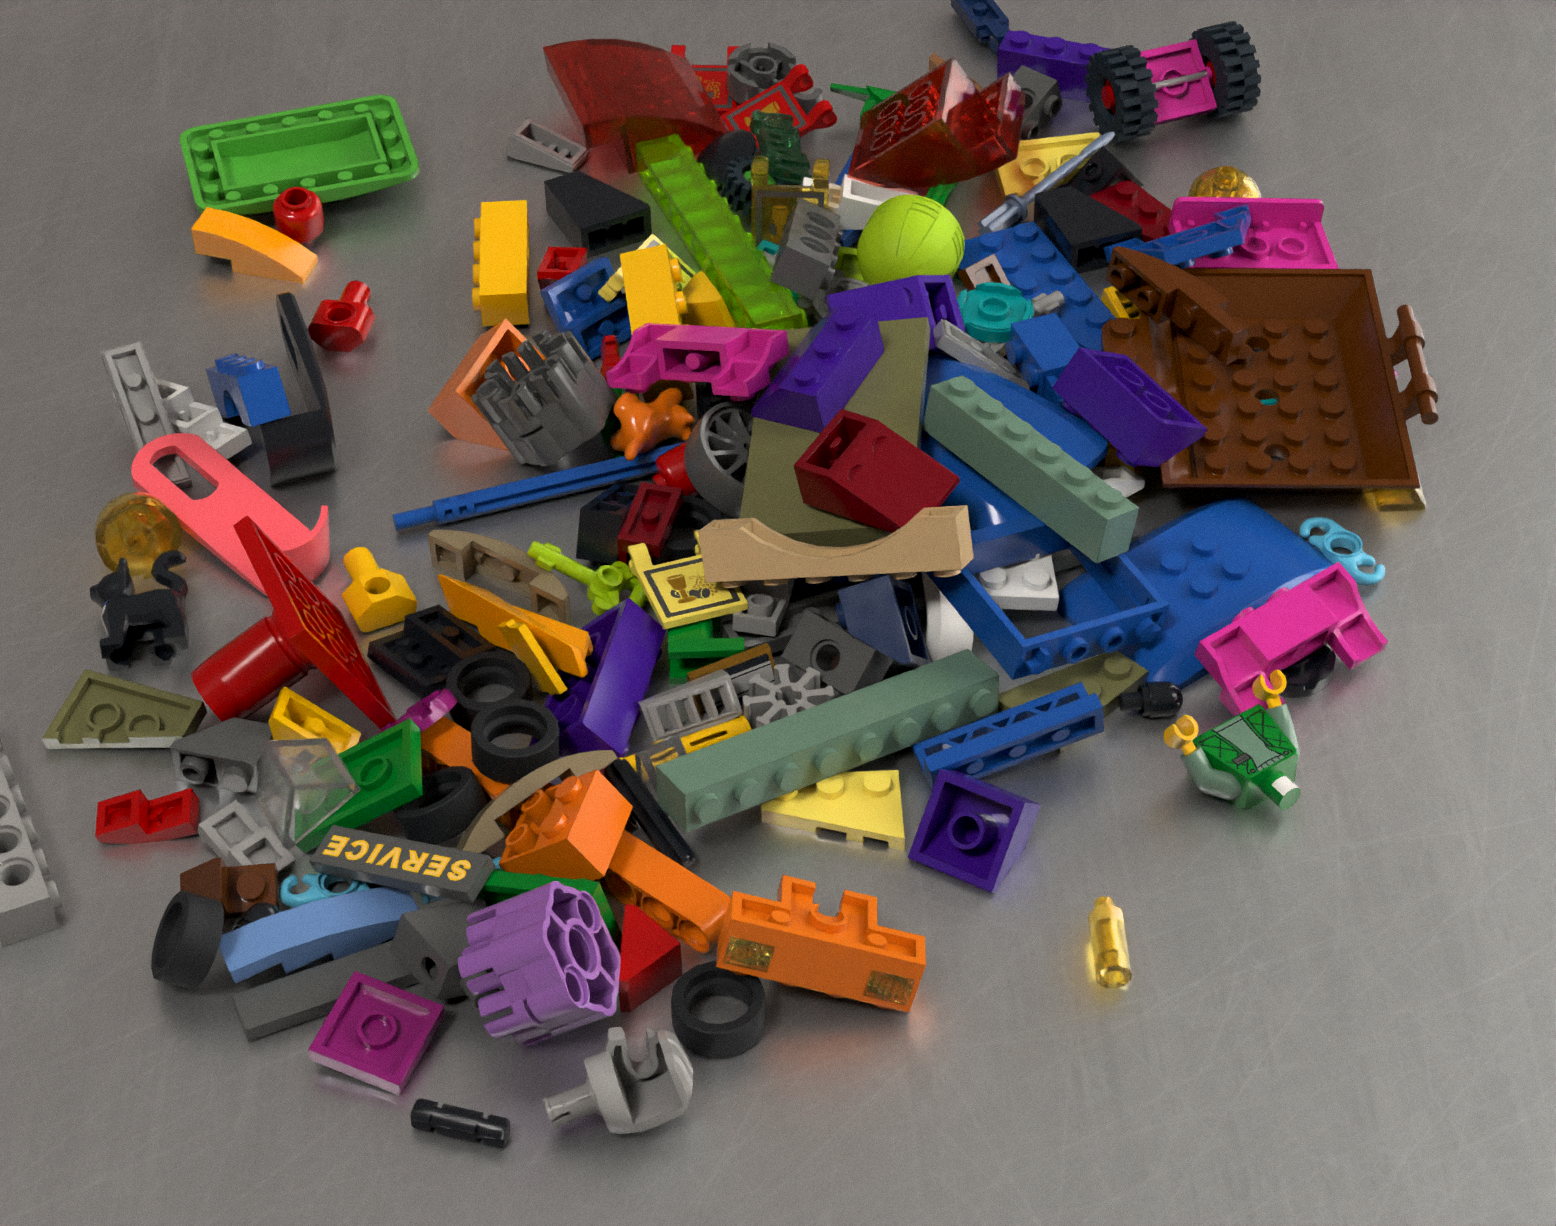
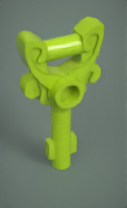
M535 540L526 556L536 560L535 565L549 572L555 569L573 580L588 587L587 597L590 601H593L591 609L598 616L621 602L619 594L624 589L631 591L629 598L641 609H643L646 601H649L637 576L630 572L628 565L624 562L617 561L612 565H603L596 571H593L577 561L562 555V549L548 542L543 545Z

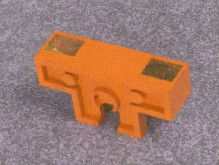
M782 875L777 891V901L733 891L718 937L716 967L729 970L737 975H752L773 980L787 987L798 986L824 992L834 998L845 997L870 1003L881 1009H896L910 1012L926 967L925 936L877 925V897L844 889L839 903V912L836 913V916L831 917L817 912L819 905L817 903L813 904V895L816 889L815 882Z

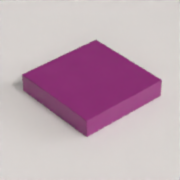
M354 971L308 1049L309 1060L400 1096L445 1017L444 1006Z

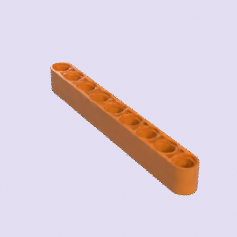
M442 716L434 724L421 732L422 774L424 776L452 766H465L473 771L487 797V803L511 785L494 781L478 771L472 762L471 732L447 717ZM549 782L540 789L545 790L554 785ZM523 801L494 821L512 831L522 812L521 805ZM623 830L605 876L594 881L599 882L603 892L623 905H636L674 938L691 949L706 954L718 943V937L731 898L642 840Z

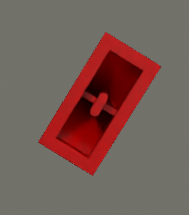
M548 247L537 270L540 290L585 266L587 248Z
M625 904L618 991L620 1012H631L678 979L683 972L681 943L636 905Z

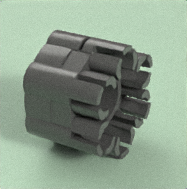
M546 330L532 334V339L547 359L543 361L529 340H525L517 348V351L531 370L528 372L513 351L502 355L501 359L516 379L513 381L498 359H495L485 370L484 377L487 381L479 386L476 390L477 394L472 395L473 403L520 464L528 463L548 466L559 461L566 454L596 436L603 429L606 423L605 420L617 399V395L610 388L571 331L561 332L553 336Z

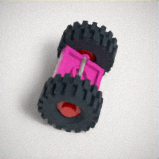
M1231 21L1197 29V31L1191 34L1193 38L1189 39V41L1141 52L1138 48H1134L1133 45H1127L1094 53L1089 57L1090 62L1086 65L1089 74H1085V82L1088 84V88L1085 90L1086 97L1090 98L1089 110L1094 113L1095 126H1100L1099 133L1103 135L1107 132H1115L1113 139L1110 141L1114 144L1148 136L1151 134V131H1154L1156 125L1202 114L1218 119L1253 110V107L1258 103L1256 97H1259L1261 93L1258 84L1261 83V75L1257 72V68H1260L1259 59L1255 60L1254 53L1257 51L1254 44L1250 45L1249 43L1250 35L1248 32L1243 33L1244 27L1241 24Z

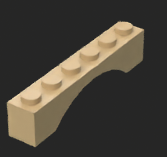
M967 505L923 508L907 524L890 535L867 544L848 547L816 546L796 541L770 529L756 518L713 520L698 531L705 582H721L724 588L744 586L751 580H763V584L766 586H776L788 583L790 578H805L806 583L817 584L830 581L832 576H847L848 581L858 582L872 579L874 574L889 573L893 579H908L915 577L917 572L933 571L935 577H950L960 574L961 570L974 558Z

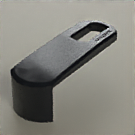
M290 292L276 294L277 312L288 359L309 412L260 424L269 465V482L271 487L335 472L339 464L326 386L310 334L295 296Z

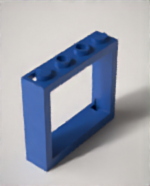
M1034 515L971 531L974 558L961 570L960 574L950 577H935L933 571L926 572L1012 680L1032 674L1037 675L1045 670L1062 665L1075 664L1083 659L1103 653H1112L1120 648L1140 642H1149L1158 637L1169 608V604L1124 553L1096 564ZM1069 549L1122 611L1025 639L973 574L1035 558L1036 554L1039 553L1040 556Z

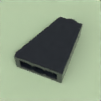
M580 171L544 181L547 213L573 247L587 248V258L645 241L652 234L650 206L629 194Z
M1071 186L1035 193L1034 222L1078 274L1109 266L1103 247L1133 238L1142 240V227L1138 223Z

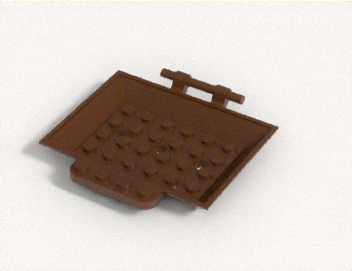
M1182 269L1229 300L1226 313L1245 328L1237 360L1227 365L1220 362L1172 320L1158 325L1139 308L1140 319L1121 317L1110 320L1103 325L1100 340L1101 351L1127 355L1208 429L1202 438L1160 465L1163 487L1196 493H1374L1420 488L1406 420L1420 413L1424 424H1435L1439 419L1436 408L1438 394L1434 378L1428 374L1423 354L1425 340L1422 327L1415 320L1413 308L1410 305H1401L1397 309L1399 325L1391 338L1386 337L1371 269ZM1252 349H1260L1263 352H1255ZM1408 359L1412 378L1406 389L1399 392L1393 366ZM1274 398L1277 403L1274 405H1263L1260 400ZM1270 456H1277L1284 460H1272Z

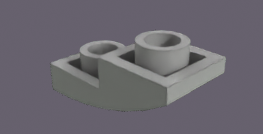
M790 578L788 583L776 586H766L763 584V580L748 581V584L744 585L743 594L748 602V610L734 612L732 630L776 637L788 607L796 578Z

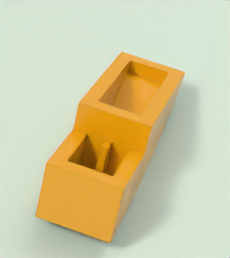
M206 207L191 228L195 254L230 259L232 271L236 273L304 284L318 263L317 255L295 240L255 220L231 212Z

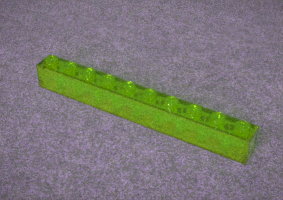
M678 134L635 143L638 177L700 271L705 273L723 297L738 328L771 330L808 328L804 309L796 306L789 289L770 281L772 270L767 264L764 252L762 250L758 251L755 247L751 233L744 231L739 216L732 214L726 197H721L714 180L707 178L702 163H697L694 159L691 147H686Z

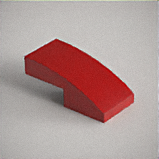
M189 788L148 800L141 789L100 801L97 806L95 837L102 843L137 844L167 841L198 834L199 798L193 789Z

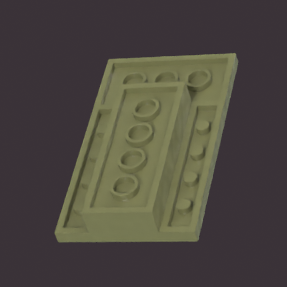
M928 317L878 321L885 351L846 404L844 410L880 421L921 450L930 340ZM811 328L786 330L789 355L776 362L774 368L769 370L770 384ZM769 385L757 392L756 403ZM756 417L753 418L740 518H756L770 529L782 535L816 546L848 547L861 545L891 534V532L803 503L793 465L820 433Z

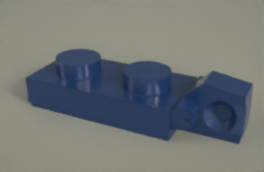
M951 0L952 8L979 42L987 41L989 50L997 56L998 48L1010 29L1009 19L995 1Z

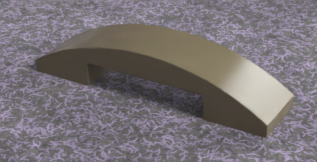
M432 530L428 534L433 567L463 582H466L472 575L478 573L531 600L532 612L572 626L569 595L566 589L552 572L535 565L536 560L526 556V552L497 539L475 533L455 530Z
M613 750L582 752L552 761L532 771L496 795L477 814L463 833L455 849L482 853L505 837L494 821L556 777H559L563 782L570 776L578 777L596 769L600 771L618 757Z

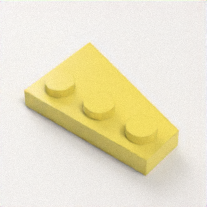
M1099 132L990 144V158L1002 199L1004 200L1008 194H1014L1020 198L1069 159L1079 155L1086 146L1100 136ZM1094 155L1084 159L1076 169L1049 190L1068 183Z
M899 770L842 772L761 804V819L764 823L817 833L824 828L846 833L847 840L863 843L865 837L888 841V848L905 851Z

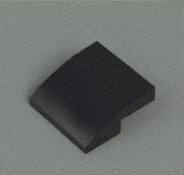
M438 604L406 615L403 631L369 642L367 657L411 692L423 699L437 690L441 691L446 688L447 675L459 661L479 652L495 651L496 646Z

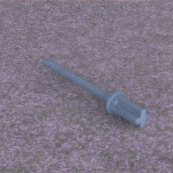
M1107 132L1099 136L1086 146L1079 155L1069 159L1020 198L1017 195L1008 194L1004 198L1003 204L977 223L980 227L978 230L980 236L985 233L1007 229L1016 221H1024L1028 217L1026 206L1035 200V193L1049 190L1076 169L1084 159L1091 157L1102 146L1107 145L1113 139L1115 132Z

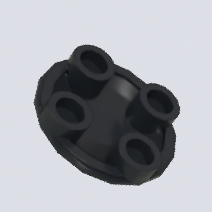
M743 129L733 130L718 136L709 143L698 155L693 166V177L697 184L704 186L711 194L717 193L722 190L726 169L730 161H736L738 157H742L746 161L747 156H753L757 160L754 156L756 152V139L752 133Z

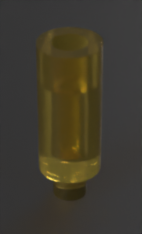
M1099 897L1094 901L1095 909L1088 915L1096 981L1105 988H1120L1128 984L1132 978L1124 917L1122 911L1114 906L1111 898Z

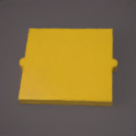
M511 619L497 626L517 658L525 663L531 674V680L539 691L548 692L553 696L555 694H562L567 690V687L525 623H518Z

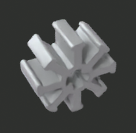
M778 664L774 666L775 685L762 679L760 674H754L749 679V696H743V715L748 720L751 730L833 700L834 690L831 685L820 689V672L811 667L806 669V673L796 683L790 682V665Z

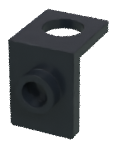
M1104 146L1068 182L1071 187L1088 196L1107 189L1121 173L1142 188L1144 186Z

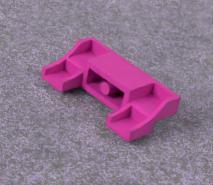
M646 323L633 331L631 341L624 356L616 366L606 372L607 383L610 388L625 389L626 393L639 394L648 391L650 385L660 379L678 380L684 383L709 382L712 384L713 395L730 396L732 401L750 400L755 397L756 392L770 384L769 370L774 368V364L789 355L787 331Z
M1337 562L1290 590L1287 587L1277 590L1269 597L1266 604L1255 610L1253 607L1244 609L1232 620L1231 624L1201 640L1194 655L1222 688L1218 698L1235 717L1257 704H1260L1264 709L1268 708L1267 702L1259 700L1252 691L1255 679L1261 674L1265 679L1267 687L1273 690V686L1268 679L1270 678V673L1276 669L1282 671L1326 644L1333 649L1351 670L1383 651L1388 640L1379 631L1367 612L1359 594L1356 581L1340 562ZM1280 697L1281 704L1285 703V701Z

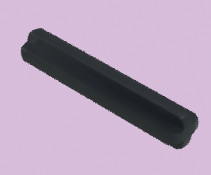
M619 758L611 762L604 769V776L633 806L631 814L657 851L688 870L696 861L693 851L630 763L625 759L621 760Z

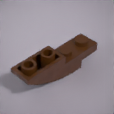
M1121 246L1112 249L1105 279L1158 325L1172 320L1224 365L1237 360L1245 328L1226 313L1229 300L1197 277L1161 259Z

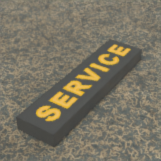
M332 825L309 860L315 872L472 904L496 867L490 855Z

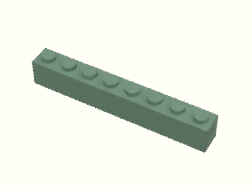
M969 649L656 765L657 803L686 833L997 713L999 674Z

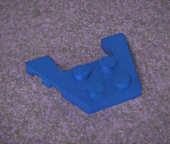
M1244 204L1214 213L1215 221L1148 242L1133 238L1103 247L1107 263L1110 262L1112 249L1117 246L1156 257L1180 269L1194 265V259L1209 254L1210 258H1219L1229 255L1233 252L1232 247L1244 243L1252 220L1249 206Z

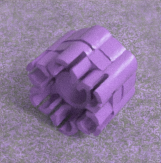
M553 881L468 915L466 921L471 926L466 927L470 946L464 948L461 952L462 956L458 957V968L461 978L463 979L493 968L494 971L468 980L466 986L475 996L501 986L504 987L503 990L479 999L478 1007L481 1017L485 1018L512 1008L513 1011L510 1014L484 1024L486 1031L493 1038L497 1039L512 1035L519 1043L524 1042V1046L528 1047L614 1015L617 1007L616 998L619 990L621 957L601 917L597 903L588 892L579 891L573 887L564 886L558 881Z

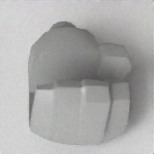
M622 1027L609 1028L602 1053L584 1059L588 1075L585 1078L586 1083L543 1098L552 1127L556 1129L571 1121L597 1113L598 1116H603L611 1133L626 1134L653 1129L682 1115L687 1109L692 1095L693 1067L677 1036L670 1031L646 1028L648 1056L643 1061L635 1062L630 1058L628 1044Z

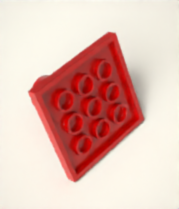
M248 515L234 524L233 527L274 610L271 616L263 617L213 653L191 672V678L196 689L213 713L222 722L234 717L246 719L277 698L284 686L287 688L292 687L306 677L311 669L316 670L318 668L380 730L389 722H395L397 719L341 611Z

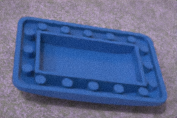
M934 354L928 356L923 421L931 385L963 375L1090 470L1107 455L1109 445L1103 435L1092 429L1085 421L1047 399L976 365L960 362L950 355ZM922 429L921 451L959 476L960 479L958 485L940 507L967 505L971 531L1033 515Z
M1231 495L1210 502L1144 535L1131 543L1129 550L1124 553L1169 604V608L1157 638L1149 642H1140L1123 647L1116 651L1149 671L1146 682L1170 681L1182 690L1209 674L1194 655L1201 640L1231 624L1232 620L1248 607H1253L1254 610L1266 604L1269 597L1283 587H1287L1290 590L1332 566L1334 563L1245 497ZM1088 571L1058 591L1057 613L1072 626L1122 612Z

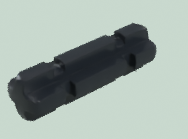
M423 1098L416 1100L410 1115L411 1126L416 1129L432 1132L433 1128H438L437 1134L475 1143L481 1138L484 1139V1145L503 1148L506 1145L511 1130L510 1121L507 1118L490 1114L488 1119L483 1118V1112L443 1104L442 1108H439L438 1102Z

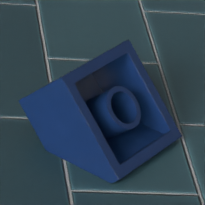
M886 575L837 590L841 602L836 604L837 617L841 627L844 630L848 629L850 635L902 665L915 669L931 663L910 584Z

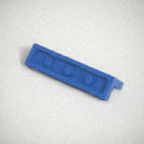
M1079 682L912 745V750L932 792L940 769L959 771L980 779L1104 732L1103 706L1097 694L1088 695L1083 683Z

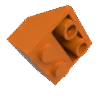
M597 769L578 777L570 776L562 783L548 789H538L523 801L521 805L522 812L515 828L506 838L505 844L507 846L498 865L506 872L532 875L539 873L550 877L584 878L591 881L602 878L606 874L633 806Z

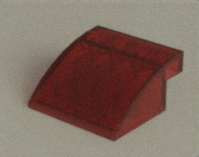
M586 39L543 47L547 71L586 149L612 142L629 175L700 154L714 139L729 132L689 61L676 54L644 43L619 39Z
M951 57L863 113L847 177L876 187L918 189L936 187L939 184L943 186L994 171L1017 159L1026 94L1010 72L978 91L956 59Z

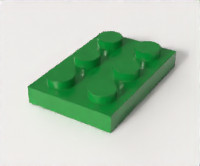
M411 718L294 776L293 843L304 853L318 847L332 825L355 829L422 796L421 729Z

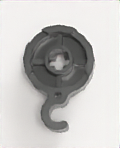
M751 43L736 48L728 58L726 89L729 96L738 104H742L777 84L796 66V57L786 48L774 43H768V48H751ZM817 88L808 95L801 94L800 92L792 94L805 114L808 115L812 108L822 101L823 91Z

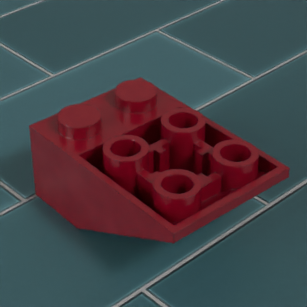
M844 409L839 410L793 465L803 503L891 533L907 524L923 508L940 507L960 482L959 476L880 421Z

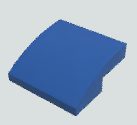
M599 257L540 290L543 301L560 333L571 331L591 360L601 355V344L604 336L615 335L618 344L632 337L626 294L620 291L610 303L598 294V291L614 274L608 257Z

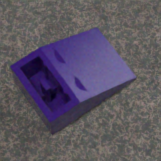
M915 275L829 294L825 297L829 313L841 305L876 313L878 321L928 317L930 325L928 356L934 354L949 355L935 345L933 329L941 319L947 320L966 333L950 275Z

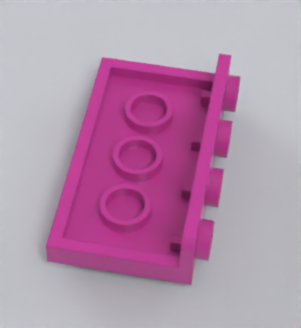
M1178 197L1173 203L1168 225L1170 235L1215 221L1214 213L1248 204L1252 218L1244 243L1232 247L1233 252L1219 258H1210L1209 254L1195 258V264L1187 268L1339 269L1321 224L1324 205L1320 199Z

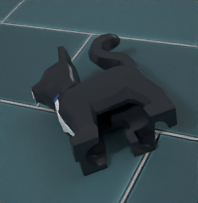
M179 551L164 552L158 556L152 565L151 574L156 582L169 589H155L135 594L126 558H120L116 572L104 576L98 584L90 587L91 600L103 609L101 615L102 623L108 637L101 639L99 644L102 659H106L109 671L127 670L130 668L133 661L135 642L154 640L148 646V655L153 666L171 664L178 646L181 650L188 649L189 626L185 616V598L188 586L184 578L169 571L170 568L186 562L187 558L184 553Z

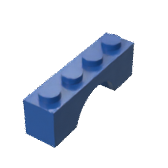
M238 353L215 359L216 366L205 369L216 406L222 417L230 418L240 415L244 425L254 427L292 415L277 366L263 363V359L255 360L254 357L247 358L246 355L239 356Z

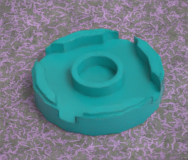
M993 282L977 284L975 290H970L969 292H967L966 288L957 297L966 333L974 339L987 343H1005L1010 341L1011 323L1034 318L1033 303L1030 299L1027 301L1023 298V292L1019 289L1003 283Z

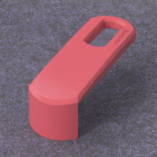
M189 433L164 435L146 444L136 454L131 467L133 486L183 530L264 595L267 594L233 527L234 524L247 515L312 582L325 570L330 557L328 506L321 505L318 522L312 530H309L198 435ZM177 454L217 489L206 498L192 500L158 471L153 464L163 456Z

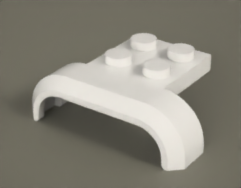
M1039 553L1036 554L1035 558L973 574L1001 609L1057 611L1059 593L1051 554L1040 556ZM921 572L927 610L926 645L930 659L937 661L966 649L972 652L974 632L926 572Z

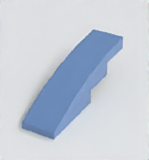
M387 886L355 891L288 909L223 934L219 950L235 984L279 963L282 964L287 974L330 953L333 959L336 960L389 940L395 935L401 914L416 911L419 908L408 890Z

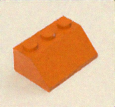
M506 318L478 337L427 411L456 439L509 451L471 398L472 395L477 394L476 390L479 386L487 381L484 377L485 370L495 359H498L513 381L516 379L501 359L502 355L513 351L528 372L531 370L517 351V348L527 339ZM534 347L544 361L546 358Z

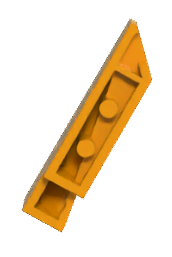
M442 574L438 575L451 614L460 620L477 625L480 635L493 645L513 652L497 626L504 621L508 622L514 619L515 622L527 625L554 668L581 678L588 674L585 658L592 655L593 645L587 631L511 605L487 589Z

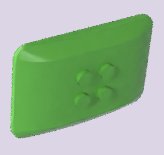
M373 95L197 126L185 130L179 139L196 208L201 214L206 207L231 212L240 216L273 214L274 200L279 194L291 187H303L313 191L319 196L322 205L340 202L382 191L410 181L419 174V162L400 108L395 98L389 95Z

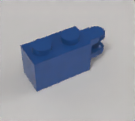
M1056 312L1011 323L1010 341L1006 342V354L1009 362L1018 367L1022 373L1023 380L1028 382L1030 389L1035 394L1066 409L1062 404L1064 399L1052 387L1080 346Z

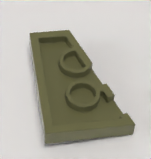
M1118 651L1103 653L999 693L997 713L1082 682L1088 695L1097 694L1103 706L1105 718L1119 707V693L1137 692L1138 686L1145 684L1149 671ZM1070 745L1064 746L1055 751L1060 754Z
M85 669L42 737V741L46 749L170 748L173 741L194 734L207 714V710L203 701Z

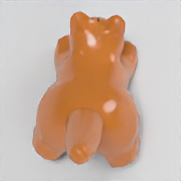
M668 388L662 391L651 403L640 401L634 393L627 392L622 394L615 402L613 413L621 423V429L615 431L611 436V447L615 451L624 452L627 461H633L637 455L651 451L656 445L668 438L676 437L687 441L695 419L688 409L679 405L683 399L681 390L679 388Z

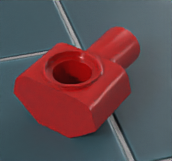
M351 281L345 286L339 300L326 299L321 301L308 327L311 340L327 351L345 353L351 352L364 343L375 320L372 309L367 305L371 298L370 288L363 282Z

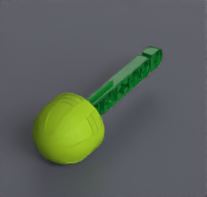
M968 116L925 197L919 195L896 196L884 201L872 213L861 233L857 246L859 269L863 276V281L868 283L869 286L915 275H950L951 280L953 279L964 255L965 242L958 221L945 207L976 150L986 122Z

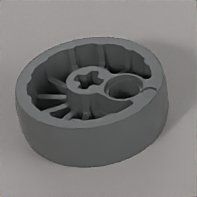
M727 401L715 405L699 419L687 439L683 459L686 473L699 494L718 510L739 519L754 418L752 417L751 409L755 404L745 401Z

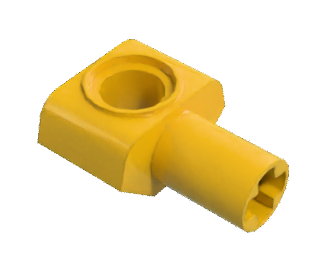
M356 547L346 553L343 558V564L353 582L341 596L360 631L372 632L405 621L406 615L416 612L418 601L403 575L383 568L380 569L370 550L366 547Z

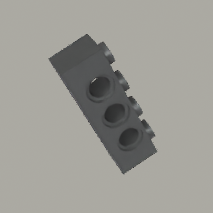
M799 197L783 229L770 281L811 300H814L819 288L826 291L835 273L834 266L838 259L836 255L841 245L839 242L843 231L838 229L841 216Z

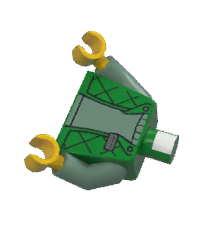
M1278 669L1270 673V682L1273 685V690L1267 687L1262 674L1255 679L1252 686L1255 697L1266 701L1268 708L1264 709L1260 704H1257L1197 736L1199 731L1198 724L1189 715H1183L1176 721V725L1171 724L1165 729L1163 736L1165 743L1173 749L1181 748L1183 754L1180 758L1197 788L1202 793L1226 799L1238 808L1247 810L1268 798L1281 810H1286L1292 807L1299 799L1301 789L1294 784L1297 763L1300 759V750L1287 703L1281 704L1279 694L1286 688L1287 681L1285 675Z

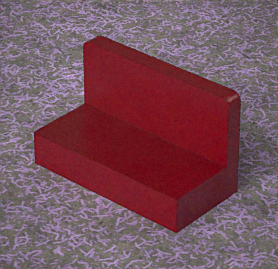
M641 482L617 537L619 561L626 563L629 567L631 556L628 552V546L645 543L650 557L660 558L683 503L682 488Z

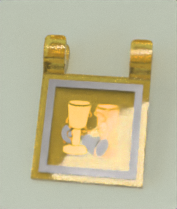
M754 157L751 165V254L763 239L777 245L780 244L783 229L799 197L829 211V159H816L813 166V186L768 184V157Z

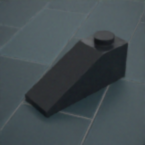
M617 482L580 508L576 550L577 559L589 560V565L595 568L603 565H612L614 562L619 561L617 537L639 486Z

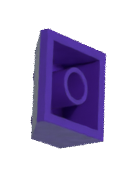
M940 769L907 858L995 893L1025 850L1041 804L962 772Z

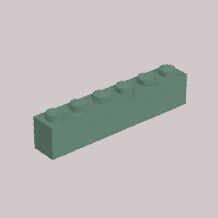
M962 375L931 385L922 426L924 431L1096 564L1129 550L1139 511L1138 506L1124 497L1120 491L1112 488L1092 473L1088 467L1083 466L1064 452L1060 446L1052 443L1036 431L1029 423L1023 421L1004 407L1000 401L992 398L976 386L972 380Z

